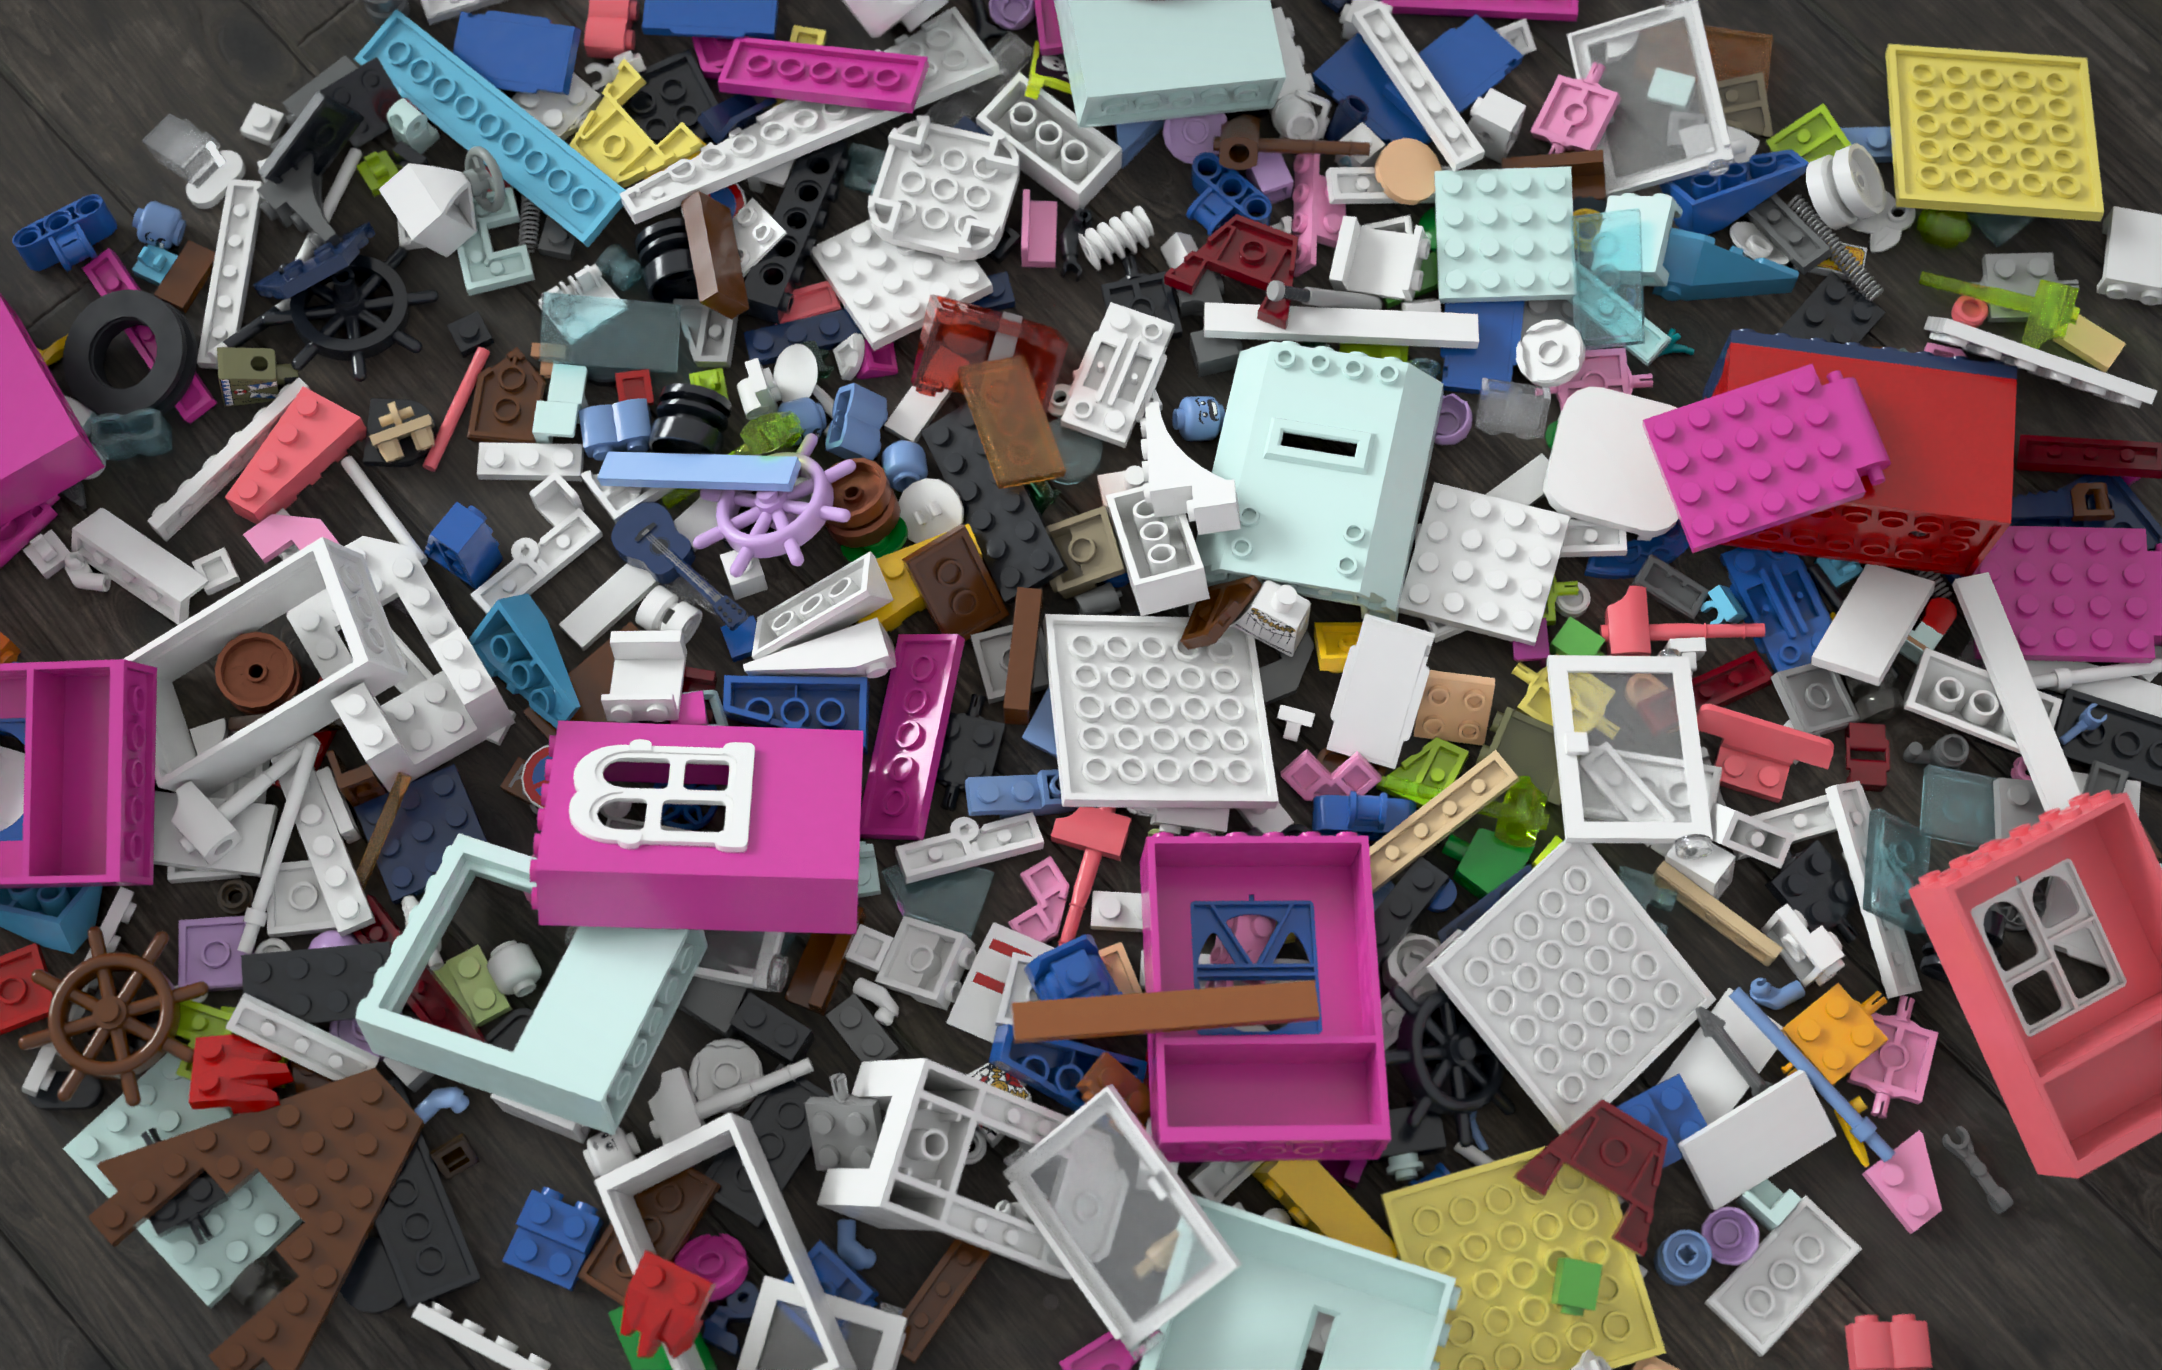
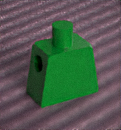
M1478 828L1471 843L1451 834L1441 853L1460 862L1453 879L1480 900L1525 867L1535 846L1484 828Z

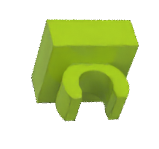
M386 150L378 154L375 151L364 157V162L356 165L374 197L381 194L379 189L399 172Z
M723 368L689 374L690 384L714 390L729 400Z

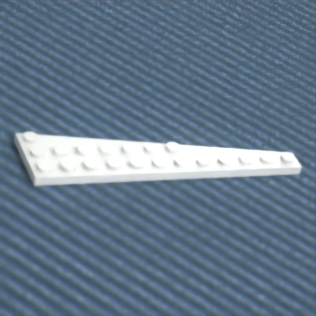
M955 6L922 24V30L908 37L904 34L895 39L896 45L883 51L928 57L929 68L914 109L1000 74L999 64ZM786 100L756 117L757 123L744 130H741L739 127L728 133L729 138L716 146L709 143L700 148V155L691 160L681 159L664 171H660L620 193V198L634 224H638L681 206V201L697 191H701L706 195L905 114V112Z

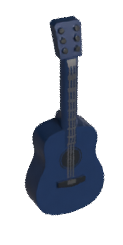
M654 502L639 504L625 513L616 523L611 533V540L618 555L625 563L648 571L660 584H668L680 576L683 577L713 605L714 611L731 631H735L748 619L744 609L727 595L723 596L691 567L696 558L695 551L689 539L678 532L670 513L664 506Z

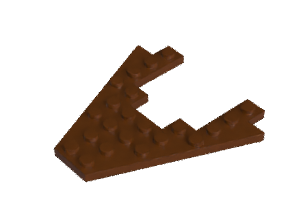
M375 1068L280 1100L281 1105L260 1112L241 1113L107 1159L96 1165L118 1192L91 1213L88 1218L113 1247L121 1243L205 1170L229 1197L260 1172L304 1221L302 1226L275 1248L299 1277L208 1355L220 1370H255L265 1360L274 1370H300L425 1125L423 1120Z

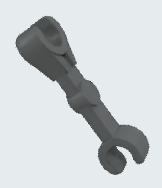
M1962 1126L1955 1128V1132L1961 1137V1144L1953 1143L1949 1135L1945 1134L1942 1137L1943 1146L1966 1164L1971 1176L1976 1178L1986 1192L1988 1203L1994 1212L2001 1214L2013 1205L2011 1196L2005 1189L1998 1187L1988 1173L1986 1165L1974 1153L1968 1131Z

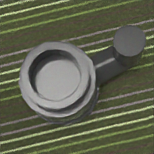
M1949 734L1939 738L1929 750H1923L1919 742H1912L1905 749L1902 757L1908 763L1927 764L1930 771L1937 776L1949 777L1957 773L1968 758L1969 745L1962 736Z

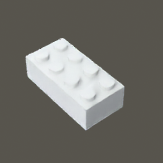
M1019 72L976 117V124L991 136H993L994 130L1006 135V139L1015 147L1019 155L1020 170L1075 211L1079 208L1083 210L1120 170L1122 166V148L1094 127L1078 128L1076 114L1043 89H1040L1038 100L1026 97L1025 91L1029 79Z
M1143 486L1106 495L1109 514L1140 615L1144 616L1210 599L1204 566L1186 514L1155 518L1153 505H1146Z

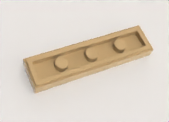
M1664 860L1650 878L1652 883L1763 965L1769 967L1783 948Z

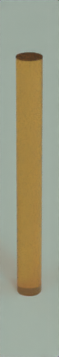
M398 772L356 871L363 891L412 777L403 772Z

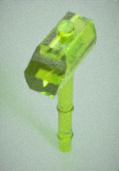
M1922 271L1919 280L1920 285L1936 288L1937 291L1940 289L1973 297L1974 300L1979 299L1990 304L2030 313L2021 344L2035 349H2039L2042 344L2049 340L2064 339L2068 324L2076 325L2080 308L2074 307L2079 291L2078 288L2042 279L2038 283L2035 297L2001 288L1983 286L1980 283L1977 285L1945 277L1943 274L1937 275Z
M792 411L768 413L752 419L740 433L745 443L727 455H758L785 450L795 444L801 437L803 429L800 426V420ZM676 488L663 496L662 500L666 507L670 509L682 500H687V497L699 489Z
M1387 775L1384 789L1427 800L1433 799L1444 790L1410 781L1408 778L1406 780ZM1518 776L1519 781L1507 790L1503 803L1492 801L1480 810L1478 814L1498 818L1494 836L1499 840L1512 846L1532 847L1535 846L1539 830L1546 831L1549 824L1550 815L1544 814L1548 797L1532 783L1529 776Z

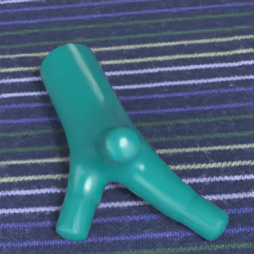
M1670 329L1667 335L1671 338V342L1657 357L1669 353L1693 355L1694 349L1685 345L1675 344L1681 338V335L1676 333L1675 329Z

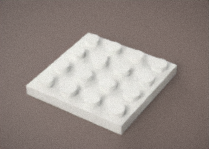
M870 219L812 248V259L874 351L993 293L991 281L976 260H958L893 245L882 240L874 232Z
M1434 482L1402 590L1399 613L1511 642L1516 641L1535 646L1570 516Z

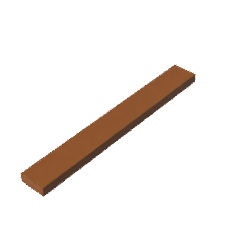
M1315 980L1014 1002L1011 1005L1015 1044L1318 1021L1320 1017Z

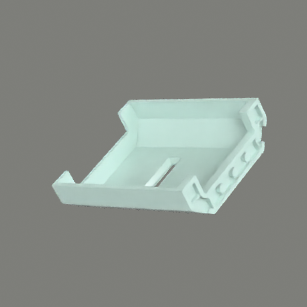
M1271 341L1240 351L1212 473L1225 480L1234 479L1241 529L1202 535L1197 534L1196 546L1204 566L1207 586L1254 575L1261 584L1265 580H1271L1281 586H1292L1300 596L1361 606L1362 619H1364L1365 614L1397 622L1399 604L1408 571L1443 403V383L1412 364L1403 362L1398 358L1385 357L1381 359L1369 357L1367 354L1358 351L1350 353L1336 352L1326 346L1304 347L1293 341H1283L1281 343ZM1283 433L1357 444L1355 457L1282 446Z
M1192 1194L1242 1265L1149 1336L1139 1370H1301L1318 1312L1334 1316L1319 1370H1439L1440 1362L1433 1359L1437 1346L1445 1348L1451 1325L1444 1323L1448 1309L1455 1311L1462 1289L1455 1286L1456 1278ZM1183 1214L1177 1230L1181 1233L1160 1302L1215 1260Z

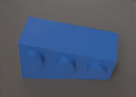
M456 502L430 533L424 554L476 590L489 578L502 562L503 557L498 549L500 544L491 535L493 530L485 522L487 517L474 506L470 505L468 508H465Z

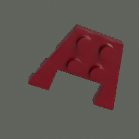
M1236 214L1209 236L1207 243L1198 251L1192 250L1186 255L1181 265L1176 269H1169L1164 275V284L1193 294L1208 269L1267 291L1269 283L1274 280H1279L1284 285L1293 287L1298 236ZM1266 295L1258 309L1257 319L1286 330L1291 300L1271 301Z
M1601 1099L1517 1171L1513 1178L1541 1196H1545L1563 1163L1630 1204L1611 1239L1635 1254L1644 1256L1648 1242L1646 1241L1649 1226L1652 1224L1653 1205L1656 1190L1660 1183L1668 1139L1604 1099Z

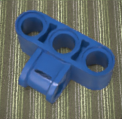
M1204 152L1195 157L1192 165L1191 183L1200 196L1187 211L1186 217L1189 220L1195 219L1207 229L1208 236H1211L1236 214L1270 226L1272 204L1267 196L1234 169L1220 165L1219 156L1216 154ZM1202 171H1210L1213 175L1205 176L1200 173ZM1232 191L1237 193L1238 195L1232 197L1226 195L1225 193ZM1259 212L1263 216L1253 217L1250 215V213Z
M91 194L20 229L14 235L12 241L30 270L41 271L61 262L66 272L72 270L73 265L89 257L92 259L98 257L92 245L113 234L117 228V222L102 197Z
M1350 791L1349 796H1316L1313 799L1312 831L1320 833L1321 836H1336V834L1341 832H1355L1358 836H1368L1369 841H1379L1417 811V803L1408 799L1387 798V793L1382 792L1379 796L1357 795L1356 791Z

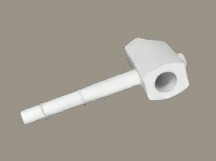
M311 734L298 745H294L292 750L266 771H263L261 775L247 783L218 808L208 800L192 781L180 786L175 790L178 796V805L171 819L175 828L183 836L178 840L179 843L189 854L196 850L209 865L220 860L242 839L229 821L299 763L305 742L319 746L321 744L319 740Z
M806 1058L791 1065L787 1064V1067L756 1080H750L748 1083L729 1088L698 1102L691 1088L687 1072L684 1069L678 1067L661 1073L662 1081L660 1088L653 1098L648 1101L654 1120L649 1122L651 1131L655 1139L661 1137L663 1145H666L704 1126V1119L741 1104L754 1096L757 1097L762 1092L791 1080L795 1081L796 1078L813 1072L812 1063L809 1058Z

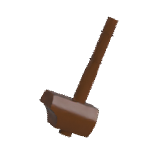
M1242 114L1235 119L1223 123L1221 135L1214 136L1213 151H1219V164L1234 170H1244L1257 166L1258 153L1349 155V157L1351 155H1370V142L1259 138L1260 119L1249 114Z

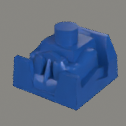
M1084 934L1038 955L1024 969L1039 1001L1122 995V992L1118 990L1103 963L1092 935Z

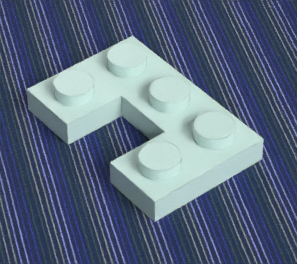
M512 186L505 188L504 204L499 211L494 213L485 211L472 197L477 232L457 249L468 295L471 296L535 280L526 245L493 252L488 229L520 222V215ZM494 191L487 192L486 198L490 202L494 201Z

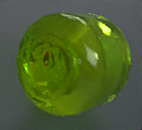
M1923 209L1918 218L1917 230L1920 231L1924 242L1951 250L1960 242L1967 240L1971 231V223L1968 222L1967 212Z

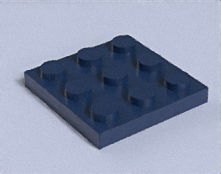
M455 764L354 807L392 902L395 905L401 903L405 896H418L425 892L429 878L432 875H436L442 864L445 849L453 844L458 834L488 843Z

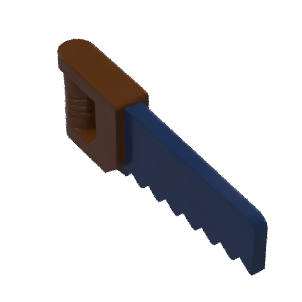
M2103 482L2077 483L2075 486L2069 487L2067 491L2060 488L2057 493L2049 490L2047 494L2039 491L2037 495L2028 493L2027 496L2018 494L2016 498L2012 496L2011 520L2071 518V521H2107L2115 518L2114 510L2110 509L2107 484ZM2086 494L2094 495L2096 510H2087Z

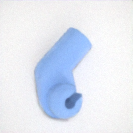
M458 1087L437 1088L414 1111L426 1124L442 1108L450 1107L455 1113L463 1112L469 1105V1098Z

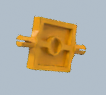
M1837 983L1785 1025L1781 1031L1818 1071L1834 1085L1888 1041V1038L1876 1026L1871 1016L1884 1004H1887V1000L1883 996L1872 1005L1882 995L1879 991H1875L1873 995L1861 1004L1852 999L1843 987ZM1789 1062L1781 1070L1786 1074L1794 1066ZM1793 1069L1786 1077L1796 1072L1797 1069Z

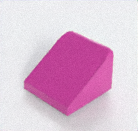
M864 339V358L860 370L856 374L857 379H870L897 374L898 367L894 343L891 342L874 351L868 341Z
M703 690L682 694L679 719L670 720L671 724L709 725Z

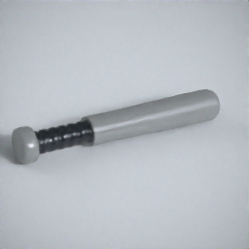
M1279 280L1271 281L1267 287V297L1271 301H1280L1282 299L1300 301L1304 305L1325 308L1381 310L1382 308L1381 300L1373 295L1313 287L1297 288L1284 285Z

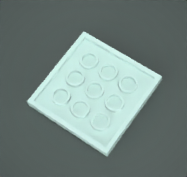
M1571 167L1457 170L1455 172L1453 170L1435 171L1438 300H1440V303L1576 299Z

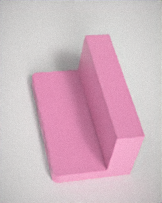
M1023 189L1022 267L1055 268L1057 201H1030V189Z

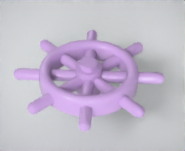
M813 433L807 434L796 453L781 452L767 455L798 457L801 467L797 478L801 476L808 480L794 486L792 492L757 491L756 494H751L753 491L701 489L700 496L702 499L718 502L716 508L718 526L696 536L693 540V546L700 550L725 538L729 545L738 552L730 568V574L733 577L742 576L752 558H770L787 553L792 565L801 566L804 562V556L800 546L809 541L822 528L826 520L843 523L850 520L851 513L849 510L833 507L834 492L831 483L855 471L856 463L848 459L824 471L814 459L810 458L817 445L818 437ZM749 445L747 447L746 455L762 456L756 445ZM813 493L809 503L798 501ZM741 506L751 508L738 515ZM755 523L750 534L739 531ZM769 527L777 530L771 533H767Z

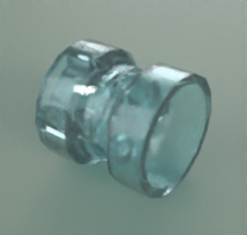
M613 244L600 255L596 263L601 273L605 276H610L613 285L620 291H626L633 287L639 281L644 271L636 259L628 257L627 250L620 244Z

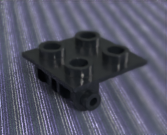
M378 57L320 90L321 93L357 110L365 117L349 139L354 148L360 147L391 128L387 120L388 111L398 100L402 99Z

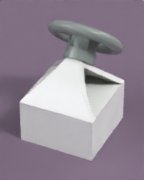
M474 146L467 152L465 171L463 172L408 163L379 189L410 238L445 257H449L477 232L472 197L485 211L491 213L499 211L505 200V185L501 170L491 153L480 146ZM484 162L486 163L490 173L486 170ZM488 189L495 192L493 202L486 198Z

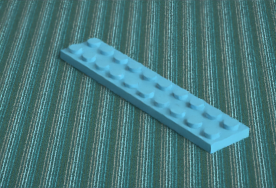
M396 9L354 58L362 66L378 57L402 98H407L428 117V120L467 151L474 146H480L488 150L496 160L504 181L585 246L589 247L623 207L620 193L626 191L624 188L399 10Z

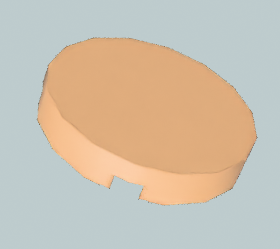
M1402 138L1392 141L1379 153L1375 163V177L1378 184L1381 183L1385 189L1383 192L1390 199L1400 204L1415 205L1427 200L1435 192L1434 174L1435 171H1441V165L1436 154L1426 144L1416 139Z

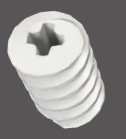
M1140 206L1133 208V215L1128 211L1123 212L1121 220L1115 216L1109 219V226L1101 222L1097 225V231L1091 227L1086 229L1085 237L1080 233L1078 234L1079 242L1086 258L1097 271L1101 270L1100 259L1104 258L1109 265H1112L1113 253H1116L1122 260L1125 258L1124 248L1128 247L1133 254H1136L1137 242H1140L1147 249L1149 248L1148 237H1154L1152 224Z

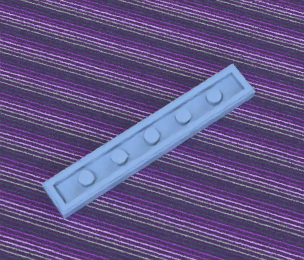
M608 452L597 479L601 486L792 492L801 463L798 457Z

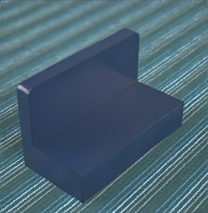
M736 94L702 112L697 121L713 141L719 144L728 139V133L739 127L741 130H744L757 123L756 117L772 109L778 101L776 98H768L758 104L751 95Z

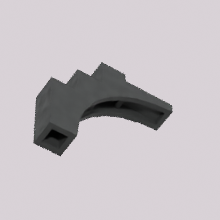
M345 55L282 103L289 114L285 118L290 126L293 125L317 91L320 92L323 88L358 67ZM285 134L270 145L272 152ZM308 154L298 162L297 171L291 168L281 176L284 180L282 183L276 184L268 180L257 189L258 194L263 200V203L259 206L271 221L277 218L286 228L294 224L301 233L307 230L311 234L309 239L316 248L329 242L333 246L341 243L325 217L321 195L323 175L317 176L313 173L314 160L312 154Z

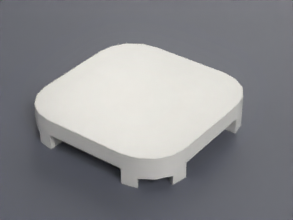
M916 115L917 120L905 123L898 129L894 127L888 136L889 146L873 195L869 196L868 211L874 232L882 240L893 245L953 259L976 260L987 256L996 248L1002 237L1019 182L1020 162L1015 147L1006 139V135L995 130L993 136L930 123V116Z
M1587 387L1577 390L1567 399L1558 417L1551 455L1543 481L1542 495H1546L1548 503L1558 513L1570 516V520L1571 518H1576L1638 534L1637 540L1651 541L1653 537L1663 535L1671 528L1673 529L1679 517L1642 423L1644 419L1677 408L1669 404L1602 387Z

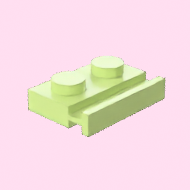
M479 945L449 959L441 969L433 971L477 1027L512 1010L505 994L499 992L487 969L488 961Z

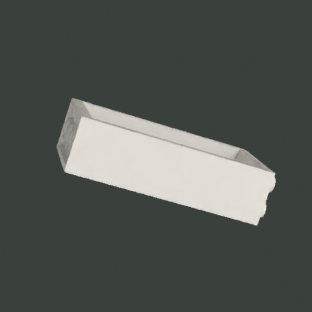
M324 537L314 541L124 658L125 660L157 667L156 784L160 788L175 792L180 786L192 781L206 797L340 718L331 702L332 699L364 682L372 696L375 697L408 677L363 554ZM327 588L354 662L197 756L172 682L219 654L232 639L241 634L257 631Z
M728 1113L594 1180L634 1275L645 1250L657 1253L633 1195L736 1145L829 1361L812 1370H857L749 1120L733 1113ZM662 1342L673 1370H705L694 1343L689 1350L673 1359L669 1355L665 1343Z

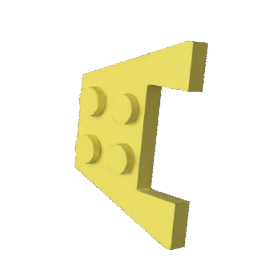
M624 58L617 67L619 72L612 84L608 82L602 91L604 97L596 110L589 112L569 145L622 188L638 182L700 151V148L704 147L683 122L660 143L655 145L627 114L622 105L647 82Z

